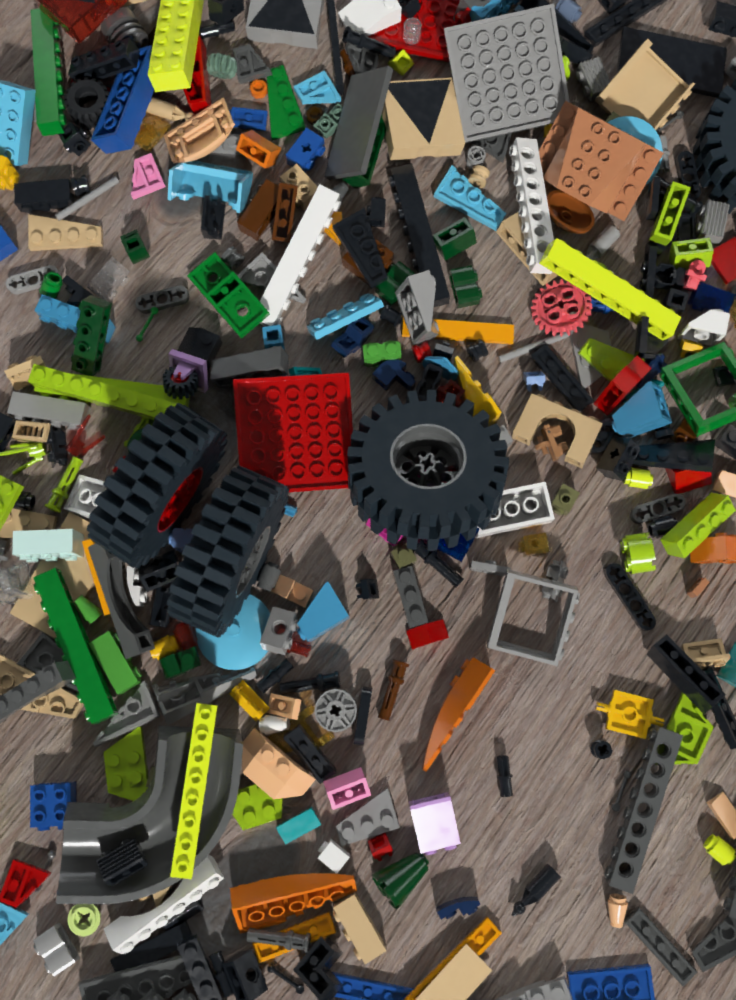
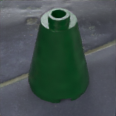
M414 853L374 872L371 876L382 895L386 896L388 900L391 899L388 901L389 904L397 910L429 870L427 866L429 861L422 853L420 855Z

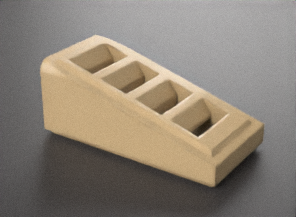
M16 420L12 439L19 442H47L51 424Z

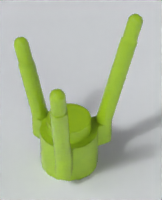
M44 442L11 444L10 448L18 449L0 452V456L28 451L30 457H35L12 472L13 475L38 461L44 460L43 456L47 455Z

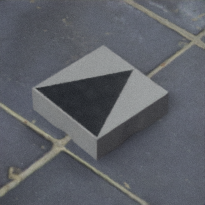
M250 0L246 23L248 41L272 44L284 43L296 47L317 49L321 29L320 18L325 0Z

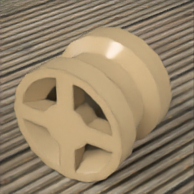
M475 165L472 169L473 174L469 176L468 182L474 187L484 188L490 171L484 166Z

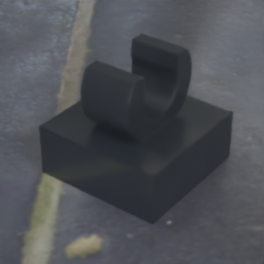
M443 340L442 345L436 343L433 356L445 357L451 362L454 348L449 347L451 342Z
M377 579L360 580L361 583L356 584V588L362 589V594L357 595V598H363V600L379 598Z

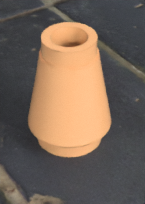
M610 894L609 899H607L610 925L621 928L623 927L628 902L626 901V896L622 894Z

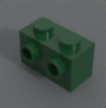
M465 217L433 235L436 249L445 261L477 243L474 228Z

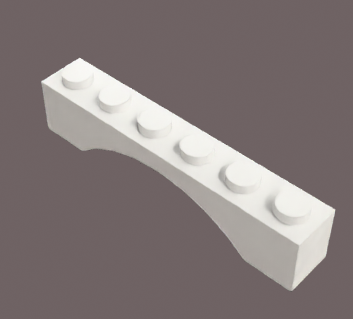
M208 855L193 870L192 879L183 878L173 894L155 909L141 915L120 916L106 926L104 932L112 951L122 955L130 952L137 943L150 937L151 933L157 928L166 925L170 918L182 913L185 907L192 902L198 901L209 889L218 886L219 882L224 879V876L215 859Z

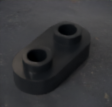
M605 418L601 421L603 424L595 440L600 443V447H596L593 444L591 452L598 454L607 448L612 437L616 434L612 427L613 419ZM605 426L610 428L609 432L604 430Z

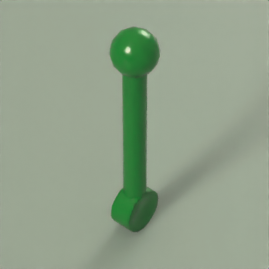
M157 307L151 308V314L140 334L136 336V341L141 342L143 340V335L152 318L159 312Z

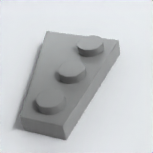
M388 787L336 825L341 846L400 828Z

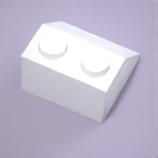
M711 309L689 322L680 332L677 339L681 340L682 338L700 342L702 345L715 346L727 333L730 313H726L722 309Z

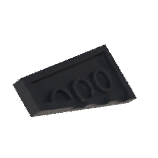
M365 208L333 225L334 232L370 288L372 289L386 281L387 274L379 255Z
M715 439L639 446L641 449L632 464L712 472Z

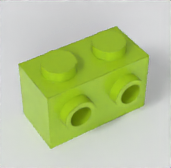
M710 238L672 242L669 255L670 264L674 265L676 269L681 267L687 270L691 262L701 260L706 267H710L714 252Z

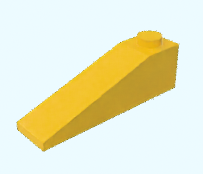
M456 356L453 364L459 372L457 379L463 402L468 399L474 403L473 417L482 410L486 411L490 415L488 427L497 423L502 412L488 392L483 393L480 382L472 380L470 370L459 356Z

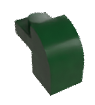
M137 229L120 237L133 265L150 257Z
M195 646L159 660L165 680L172 679L186 673V671L202 666Z

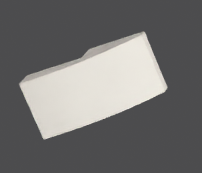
M127 566V583L131 598L136 606L143 607L147 601V591H145L144 587L138 586V583L141 581L138 568Z

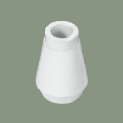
M265 715L259 720L260 733H265V735L289 730L290 728L289 718Z

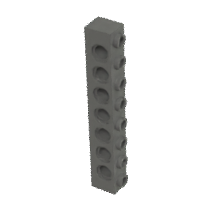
M657 725L649 732L648 740L650 742L648 748H645L642 753L643 764L636 772L637 782L635 787H632L629 795L631 801L629 807L627 806L623 813L625 820L623 826H620L617 832V838L619 839L617 845L612 848V861L610 866L606 867L604 873L605 881L611 887L631 894L634 893L683 735ZM664 744V752L658 754L657 746ZM655 763H658V771L656 773H651V766ZM652 783V790L646 793L644 791L645 785ZM641 803H646L645 811L638 812V806ZM637 822L640 823V829L633 832L632 825ZM628 843H634V848L631 851H625V846ZM621 863H628V867L626 870H619V866Z

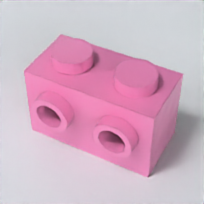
M361 767L323 781L333 810L371 796Z

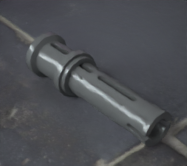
M249 927L247 932V942L284 946L289 951L291 949L304 950V953H307L310 948L311 933L306 935L298 934L292 930L282 933Z

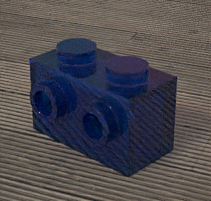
M699 282L697 289L692 291L687 304L692 305L691 309L699 312L722 309L724 312L729 313L736 294Z

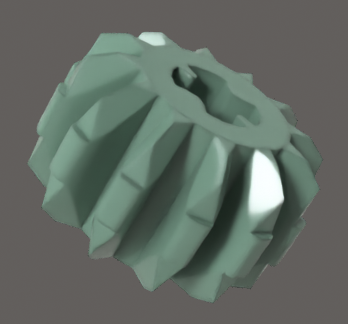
M212 53L208 56L206 63L207 71L213 77L225 80L232 79L237 72L236 59L230 55Z

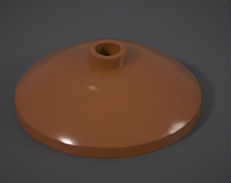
M554 190L547 195L550 219L555 225L573 234H583L591 230L595 218L587 204L561 190Z

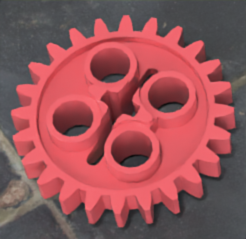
M561 279L560 283L557 284L553 280L552 286L547 283V289L540 288L541 294L535 293L536 299L532 300L533 306H531L532 318L535 319V325H539L540 331L545 328V334L552 331V335L555 336L559 332L560 337H562L563 333L566 332L570 336L571 330L577 333L578 326L584 328L583 322H589L588 316L592 315L591 309H593L591 296L570 282L564 283L563 279ZM553 317H558L556 320H551Z

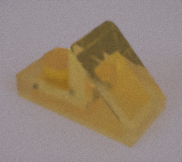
M158 116L143 118L144 128L134 141L136 145L148 153L151 152L171 127L170 124Z

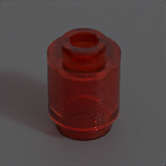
M182 622L175 626L176 629L173 631V634L183 651L198 646V639L191 625Z

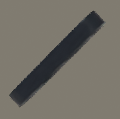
M617 563L609 564L605 567L604 575L640 630H652L656 625V619L624 569ZM610 568L617 569V577H623L624 580H621L617 584H615L614 581L618 579L615 575L611 576L609 574L611 572ZM622 583L629 586L627 594H623L619 590ZM632 600H637L640 603L638 611L631 609L630 603ZM644 610L646 613L642 615L645 619H650L649 627L647 625L643 626L642 622H644L642 616L637 617L636 614Z

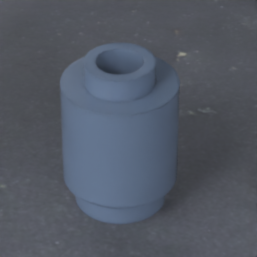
M559 0L555 7L569 23L577 22L582 15V7L572 0Z

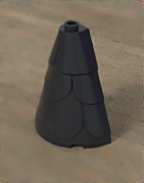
M523 0L513 12L549 5L550 3L547 0ZM555 9L562 56H567L570 62L578 65L581 62L590 60L593 57L591 52L594 46Z

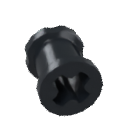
M387 304L380 318L393 323V326L397 328L403 319V314L391 308L390 304Z
M595 740L590 746L592 755L597 758L606 759L612 755L611 745L606 741ZM598 746H601L603 749H605L604 753H601L598 750Z

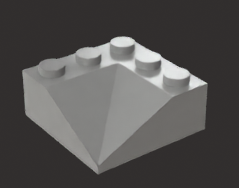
M429 270L408 276L395 292L413 345L434 339L439 335L438 324L433 320L436 281Z

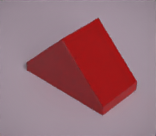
M443 619L406 631L412 649L449 638Z

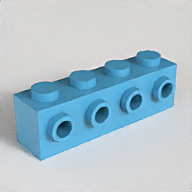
M42 294L34 310L40 316L39 319L46 323L52 322L65 330L68 328L77 334L78 328H76V323L80 317L79 308ZM110 319L105 341L108 344L116 328Z

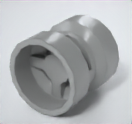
M473 146L469 149L466 160L469 170L472 171L475 165H484L486 153L482 147Z

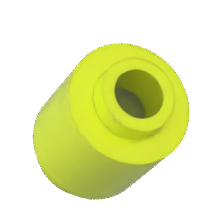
M630 468L623 483L628 484L629 487L647 489L648 486H652L653 475L650 470Z
M712 834L703 844L706 852L721 865H730L736 858L735 849L720 836Z

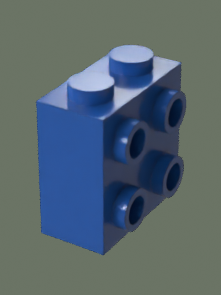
M76 781L42 783L30 786V828L37 827V831L50 830L52 826H58V830H64L63 820L67 803L77 802Z

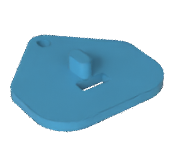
M426 356L422 363L424 368L431 363L443 369V378L450 381L457 379L459 372L447 358L438 356Z

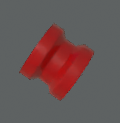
M427 341L422 342L421 345L412 346L417 363H421L426 356H432Z

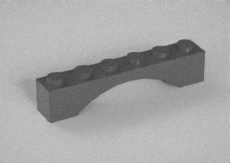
M97 543L89 546L88 549L125 658L128 659L155 649L149 629L137 618L127 599L122 577L123 561Z
M68 661L54 662L1 695L0 724L21 708L75 680L76 677Z

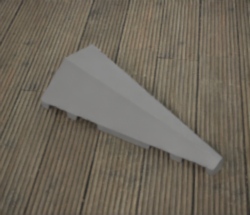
M250 667L249 671L237 672V670H233L231 674L220 676L219 673L192 677L187 682L176 683V681H170V685L164 686L153 684L152 688L168 726L196 710V703L208 704L230 692L242 680L248 682L257 677L254 667Z

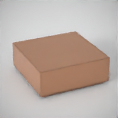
M700 578L691 586L686 594L691 598L697 597L710 582L706 578Z

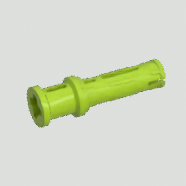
M72 456L57 488L52 489L51 492L53 494L44 507L56 513H61L60 508L65 499H68V491L84 461ZM72 468H73V471H72V473H71V475H70V477H69V479H68V481H67V483H66V480H67V478H68V476H69V474H70V472H71V470H72Z

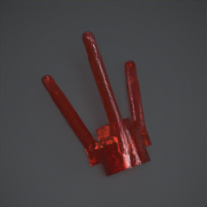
M90 414L86 416L74 438L65 448L76 457L80 454L85 456L90 449L105 439V435H102L84 448L85 443L79 439V436L91 417Z

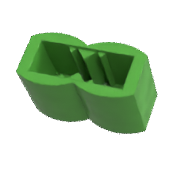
M398 341L363 345V360L366 367H378L387 360H401V345Z

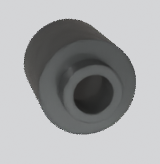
M268 562V565L263 564L257 579V587L271 592L272 588H275L281 574L279 565Z

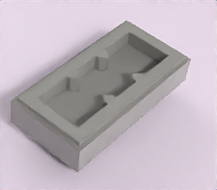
M472 560L469 569L471 571L505 577L507 569L511 568L497 565V562L485 560V563Z

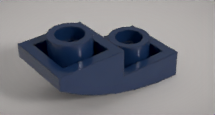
M461 897L436 907V911L440 919L444 917L449 919L457 913L456 910L458 908L463 916L465 914L471 915L478 910V906L481 904L477 897Z

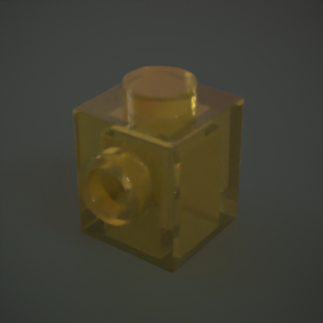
M546 532L523 536L521 541L518 542L519 551L523 553L524 557L543 555L550 552Z

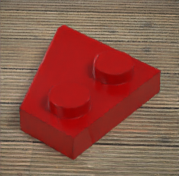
M14 859L0 893V902L16 908L19 907L51 875V872Z

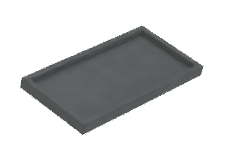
M385 66L351 75L325 178L332 180L366 174L393 73L391 67Z

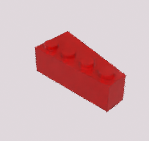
M198 36L191 88L183 89L194 115L211 105L209 73L206 66L207 52L200 36Z

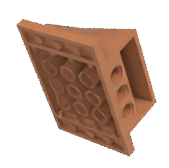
M566 100L539 150L545 181L581 202L604 213H609L622 221H625L664 154L660 150Z

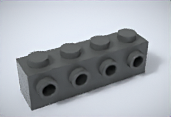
M273 346L264 350L220 357L219 359L212 360L211 381L219 388L233 386V379L288 375L289 355L281 346Z

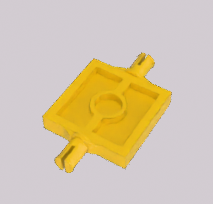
M613 690L611 701L608 705L597 702V706H595V710L607 713L605 729L646 739L647 731L651 724L661 727L664 725L663 723L656 722H664L663 718L653 716V699Z

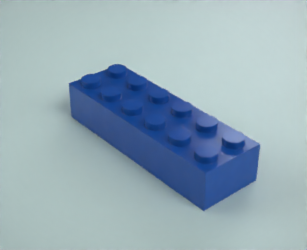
M152 45L139 48L140 55L136 68L119 73L115 78L91 138V141L105 154L130 150L134 146L135 138L140 130V125L146 115L147 107L152 100L154 92L148 77Z

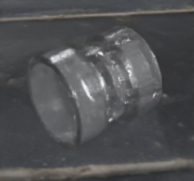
M408 18L404 22L403 38L408 44H416L421 39L422 24L419 19Z

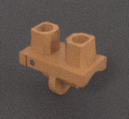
M549 424L544 425L543 429H541L543 437H537L539 444L534 447L535 450H542L543 455L550 453L552 461H556L560 456L567 453L569 448L566 442L557 444L555 438L562 436L560 425L551 427Z

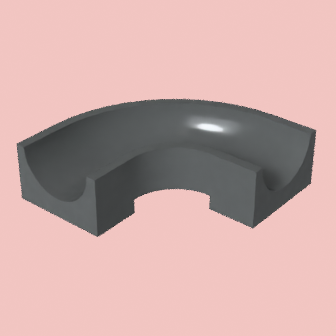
M158 726L153 779L147 790L135 801L124 806L109 808L110 803H67L63 820L64 837L56 904H116L134 901L164 890L182 879L170 877L193 727ZM214 728L194 869L217 845L233 814L239 789L243 740L240 729ZM135 838L141 845L148 866L110 887L104 882L96 860L101 857L103 852L118 848L122 841Z

